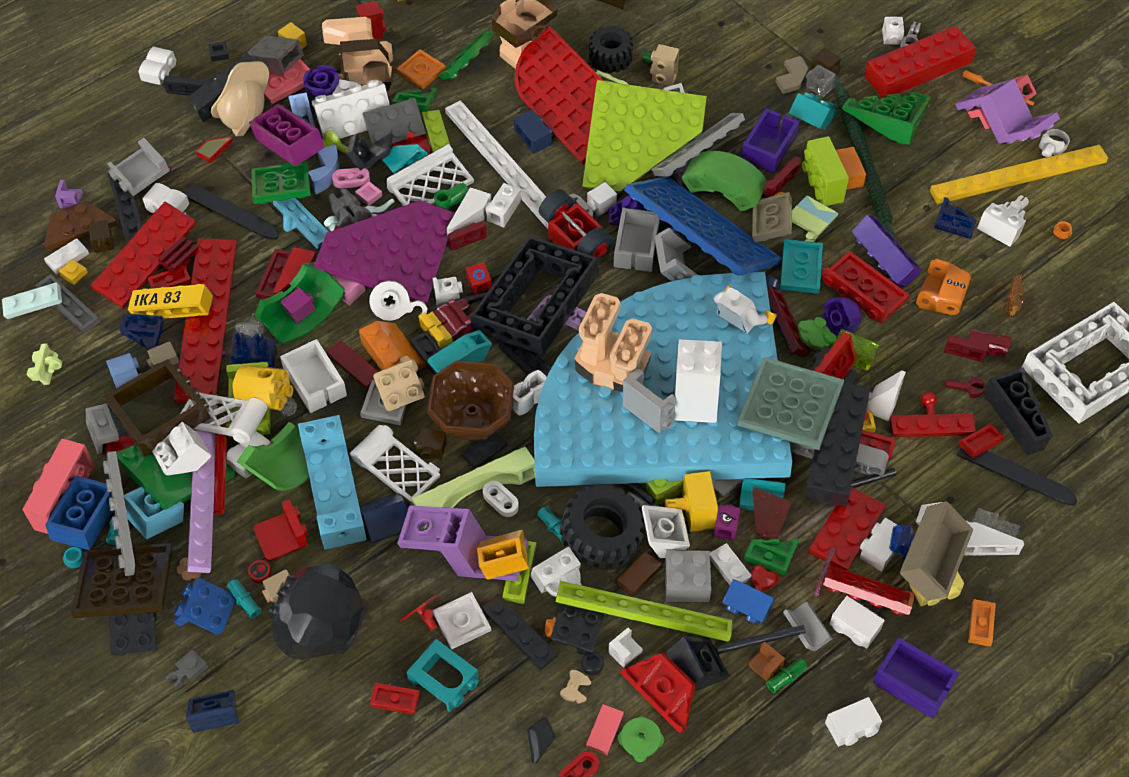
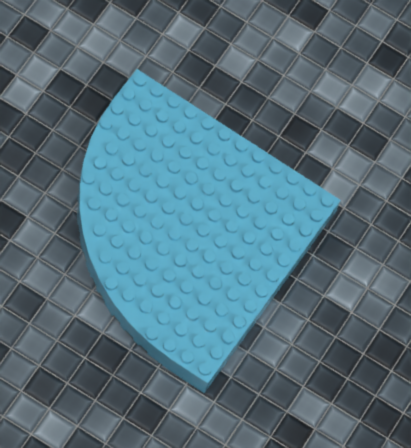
M753 272L743 276H738L734 273L694 275L691 278L675 280L642 292H636L633 296L620 302V311L613 326V332L620 334L625 322L630 319L647 322L652 327V337L645 349L652 352L644 376V387L662 400H665L671 394L675 396L679 339L722 342L716 423L675 420L669 429H665L659 434L623 406V392L612 390L607 386L602 387L592 384L575 371L574 358L583 342L578 333L558 356L548 373L540 393L534 430L536 487L646 483L653 481V479L682 481L684 480V474L710 471L712 480L790 477L792 457L788 440L738 426V419L763 358L767 357L777 360L773 325L768 323L756 325L747 334L717 315L718 304L714 301V297L718 293L724 291L728 285H731V288L738 290L754 302L758 315L764 314L766 310L770 311L765 272Z

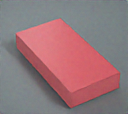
M603 704L587 741L586 748L608 756L624 712Z

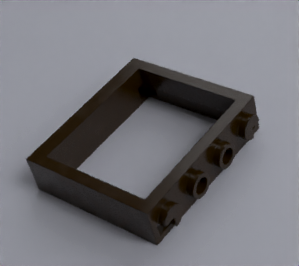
M168 359L103 396L109 410L137 445L144 457L152 454L156 445L162 442L171 433L172 429L181 422L194 429L199 424L211 419L207 411L209 405L204 398L200 399L199 392L195 387H190L191 383L186 375L181 376L182 372L178 365H173ZM173 377L195 406L142 436L121 406Z

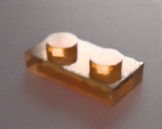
M1014 274L1006 311V316L1014 318L1016 310L1020 311L1022 299H1019V296L1024 291V284L1021 283L1022 275Z

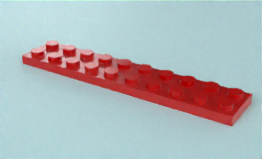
M198 238L197 245L199 249L195 254L191 285L205 284L213 297L208 315L186 317L179 368L182 372L181 376L186 375L189 379L191 388L195 387L199 393L217 396L237 241ZM176 382L175 404H187L189 397Z

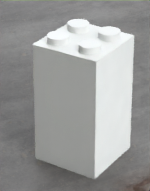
M679 339L675 420L717 422L722 342Z

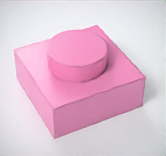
M371 182L366 183L355 191L356 197L367 206H370L382 197V191Z

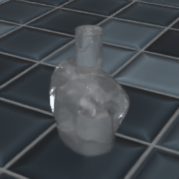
M255 313L251 315L249 321L236 323L234 337L236 343L245 346L252 345L261 336L263 325L257 322L258 319L254 316Z

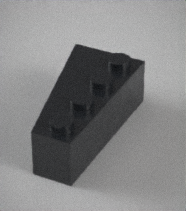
M247 51L237 63L235 61L232 62L227 71L223 74L221 72L218 73L213 82L204 84L189 96L191 103L203 122L213 117L211 108L221 95L228 76L235 65L241 62H253Z
M1023 367L990 378L983 394L1028 456L1044 450L1053 435L1044 414L1038 408L1040 404L1038 399L1033 396L1031 391L1032 385L1030 381H1027L1025 377L1026 371Z

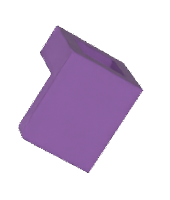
M60 180L55 195L59 207L66 209L79 204L83 191L81 189H68L65 180Z

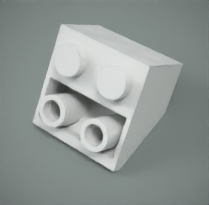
M183 422L173 428L171 433L162 442H159L152 451L166 475L197 471L212 456L201 436Z

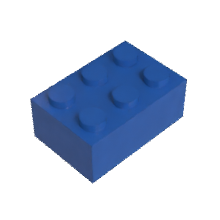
M79 476L74 477L45 524L50 540L86 550L91 549L113 512L110 510L109 504L112 492H107L106 483Z

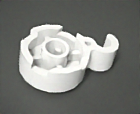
M387 280L375 286L370 295L372 311L383 320L392 321L399 319L405 313L412 312L415 306H421L423 309L422 313L426 312L427 314L426 304L421 300L411 302L407 290L396 281ZM389 295L393 296V300H395V304L391 303L390 306L386 305L384 298H388Z

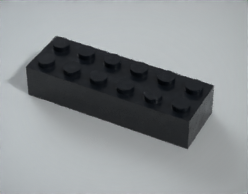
M844 382L820 450L814 449L804 498L847 507L871 388Z

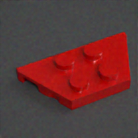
M665 653L657 654L650 659L622 669L620 673L679 733H684L696 684Z

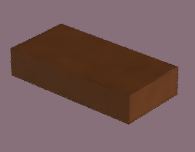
M645 551L617 579V584L631 596H634L661 569L662 564Z

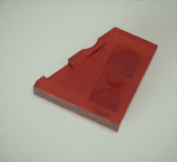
M753 487L752 496L756 535L768 540L777 539L792 502Z

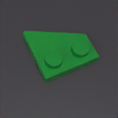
M431 88V92L421 93V90L397 92L392 100V104L415 98L419 112H427L437 96V88Z
M752 539L744 561L754 565H762L767 570L785 576L798 546L799 539H792V542H780L779 539Z

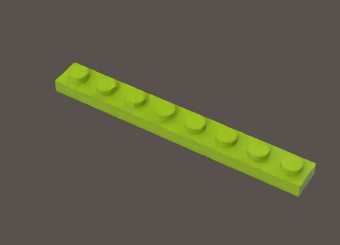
M564 581L559 582L555 602L718 640L730 641L732 620Z

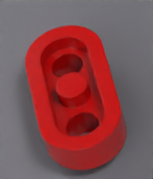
M583 752L560 772L559 777H593L599 769V759L592 752ZM585 763L591 764V768L586 769L583 767V765Z

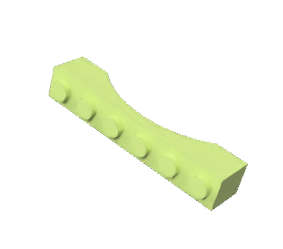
M523 447L412 498L413 505L453 508L466 496L483 489L484 485L490 481H497L501 484L521 485L535 478V460L527 448ZM429 524L424 526L425 529L429 528Z

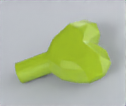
M326 130L324 139H322L324 147L335 144L337 150L347 155L348 147L341 143L338 135L332 130Z

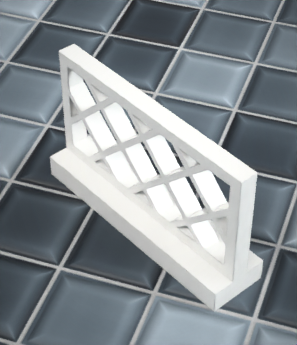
M448 144L387 178V189L390 193L395 194L403 206L410 204V200H421L434 205V198H424L426 192H437L440 190L441 183L452 185L451 188L454 185L463 183L455 181L456 174L465 176L467 180L463 182L467 186L472 184L474 179L453 154V149ZM451 160L456 165L455 169L445 168V164ZM433 170L441 171L440 178L429 176V174ZM443 172L454 174L453 180L443 179ZM417 179L426 180L425 186L414 185V181ZM428 181L439 182L438 188L427 187ZM401 188H409L410 192L409 195L401 194L398 190ZM412 190L423 191L422 198L411 196Z

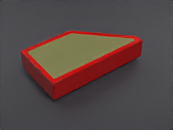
M224 137L207 140L196 151V155L212 163L233 142L232 138Z

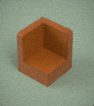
M763 642L760 652L749 662V667L767 681L783 668L785 658L766 642Z

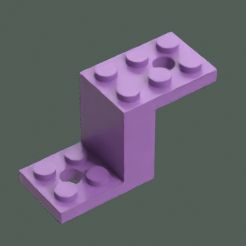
M1015 79L980 87L955 103L957 110L966 109L967 111L975 106L977 108L981 107L999 144L1004 142L1010 144L1016 140L1021 142L1029 137L1031 139L1037 138L1041 135V131L1054 127V123L1060 119L1057 112L1033 118Z
M410 505L397 544L400 548L441 551L457 576L486 578L479 567L477 547L480 541L497 536H486L469 509ZM426 524H429V528L427 530L420 531L422 527H424ZM524 538V539H525L526 550H527L528 541H527L526 538ZM521 571L492 579L518 581Z

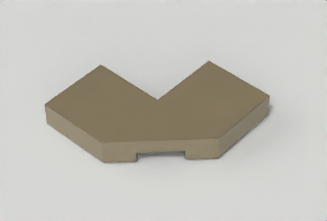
M801 56L785 60L784 66L789 74L776 77V83L783 94L800 89L802 81L808 73V67Z

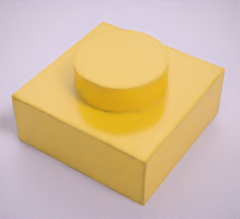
M73 259L58 271L61 277L73 285L88 273L85 267Z

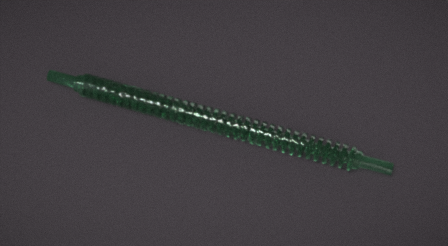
M835 76L833 78L836 88L835 99L851 145L854 147L865 170V185L875 214L880 223L896 238L891 225L893 216L859 120L842 109L845 102L850 99L849 92L843 88L840 77Z

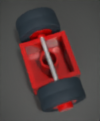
M557 189L542 201L539 207V214L548 222V236L557 245L597 257L598 260L609 251L613 243L612 237L578 203L574 205L573 199L564 190Z

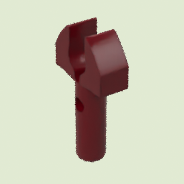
M971 376L968 382L945 381L946 388L966 390L969 393V398H978L983 395L984 389L974 388L984 387L985 383L978 377Z

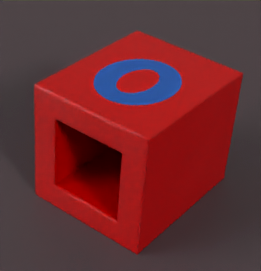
M485 263L475 264L466 268V277L472 294L491 289L492 281Z

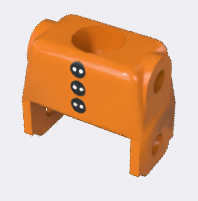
M939 259L931 260L928 268L929 275L918 294L916 304L919 308L931 312L957 315L961 309L971 275L949 262Z

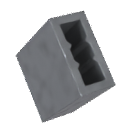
M265 36L248 51L253 61H261L268 67L269 72L284 74L304 55L298 39Z

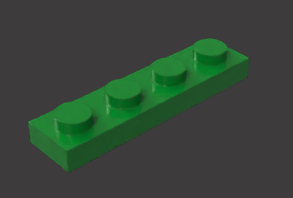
M491 30L480 33L438 75L442 81L448 78L450 80L455 78L459 74L457 71L465 68L469 64L468 60L476 57L480 53L479 50L490 43L489 40L494 36Z

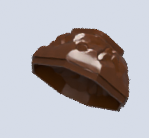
M455 361L432 378L427 413L431 420L445 434H449L453 438L486 440L509 422L515 384L496 364Z

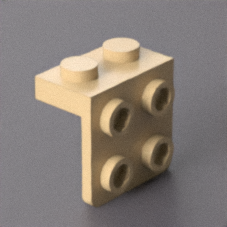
M408 356L401 357V363L376 372L373 375L387 411H392L425 397L423 393L425 389L424 383L421 378L418 379L416 371H418L417 364L414 359L411 360Z

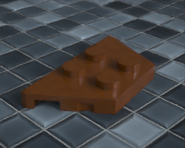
M88 201L57 211L50 215L44 244L47 251L66 245L76 238L80 240L90 236L89 223L108 220L110 228L117 226L116 220Z

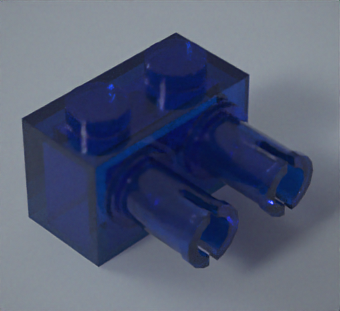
M239 332L233 335L231 352L233 365L268 362V366L274 368L277 355L275 339H267L262 333L261 338L259 333L255 334L253 338L246 337L243 332H241V337Z

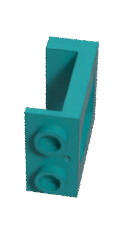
M437 639L407 671L409 682L414 686L420 684L445 703L449 712L454 707L460 706L464 700V695L469 690L472 691L479 682L478 670ZM442 658L461 672L463 681L456 688H447L427 674V672Z

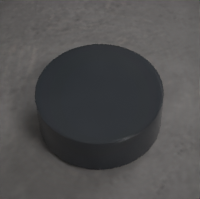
M595 651L584 654L581 663L583 671L589 675L599 674L604 667L602 655Z

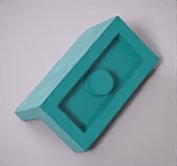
M743 478L739 508L781 514L786 484Z

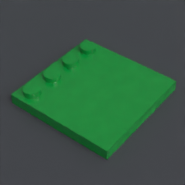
M136 444L116 453L118 465L140 487H143L144 491L148 495L150 494L151 498L156 503H159L163 510L179 502L184 503L191 499L192 472L166 475L154 453L144 457ZM226 463V481L234 477L235 471Z

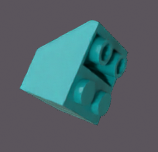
M805 92L804 94H797L789 114L820 129H826L839 110L834 108L835 104L824 100L819 101L820 97Z

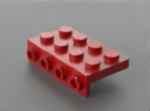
M851 251L847 252L830 268L825 267L822 272L821 280L827 286H831L842 297L852 299L871 319L876 320L880 324L899 309L910 296Z

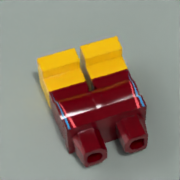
M452 298L448 303L442 304L433 312L420 314L418 316L420 327L424 332L428 331L439 347L444 349L462 336L473 332L472 313L465 314L470 310V306L465 298L457 302Z

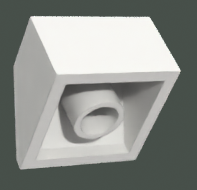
M642 506L649 545L660 558H665L666 550L686 551L690 544L682 509Z

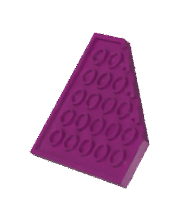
M420 200L327 232L314 268L371 288H375V286L387 280L396 281L407 290L411 302L421 300L427 305L433 287V278L436 277L448 240L447 227L455 213Z

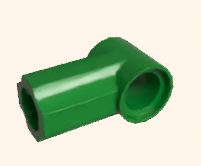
M463 182L448 190H438L434 194V205L451 211L452 206L463 201L468 192L467 185Z

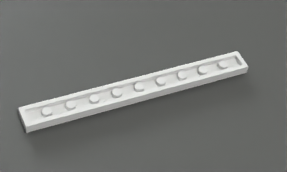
M461 101L446 107L445 111L450 119L508 185H513L521 190L522 201L548 229V222L539 214V207L546 198L541 190Z

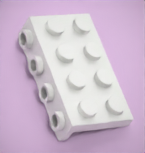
M375 79L368 81V84L363 86H351L346 91H334L329 96H317L312 101V105L315 108L323 139L326 130L334 131L340 139L367 131L362 113L390 105L384 83Z

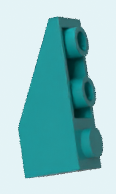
M478 330L462 336L428 358L427 362L437 373L455 361L480 362L485 359L492 343Z

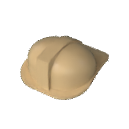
M253 61L241 62L235 65L228 76L221 95L211 108L212 116L220 118L227 127L232 129L235 136H244L248 128L251 127L249 122L263 112L264 92L269 78V70L265 63Z

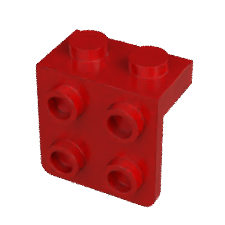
M290 500L282 502L283 514L256 524L253 527L267 561L275 560L308 546L305 537L309 535L304 523L300 524L298 520L301 518L297 506L292 507Z

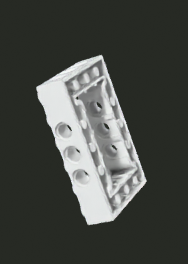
M1115 302L1029 352L1022 366L1078 423L1086 420L1129 392V362L1121 364L1119 369L1112 373L1108 372L1098 382H1092L1088 390L1064 365L1106 338L1129 359V315Z

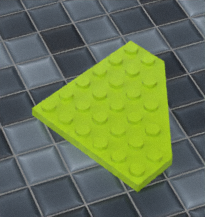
M597 80L582 188L593 190L605 182L619 194L625 190L627 184L636 182L652 168L666 160L667 157L680 150L689 141L702 133L707 96Z

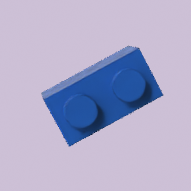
M733 579L722 603L727 605L726 610L737 615L740 611L747 615V620L758 625L759 621L765 623L775 598Z

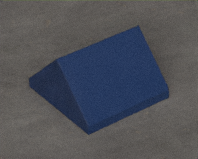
M399 493L359 506L372 543L401 534L407 515V508L404 499Z
M234 690L189 699L186 718L193 733L239 723Z

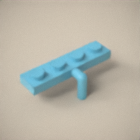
M296 198L285 201H273V205L283 214V228L286 232L297 228L317 249L321 248L325 235L329 231Z

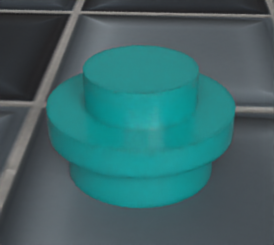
M77 547L67 549L63 556L65 565L69 568L80 567L84 551Z

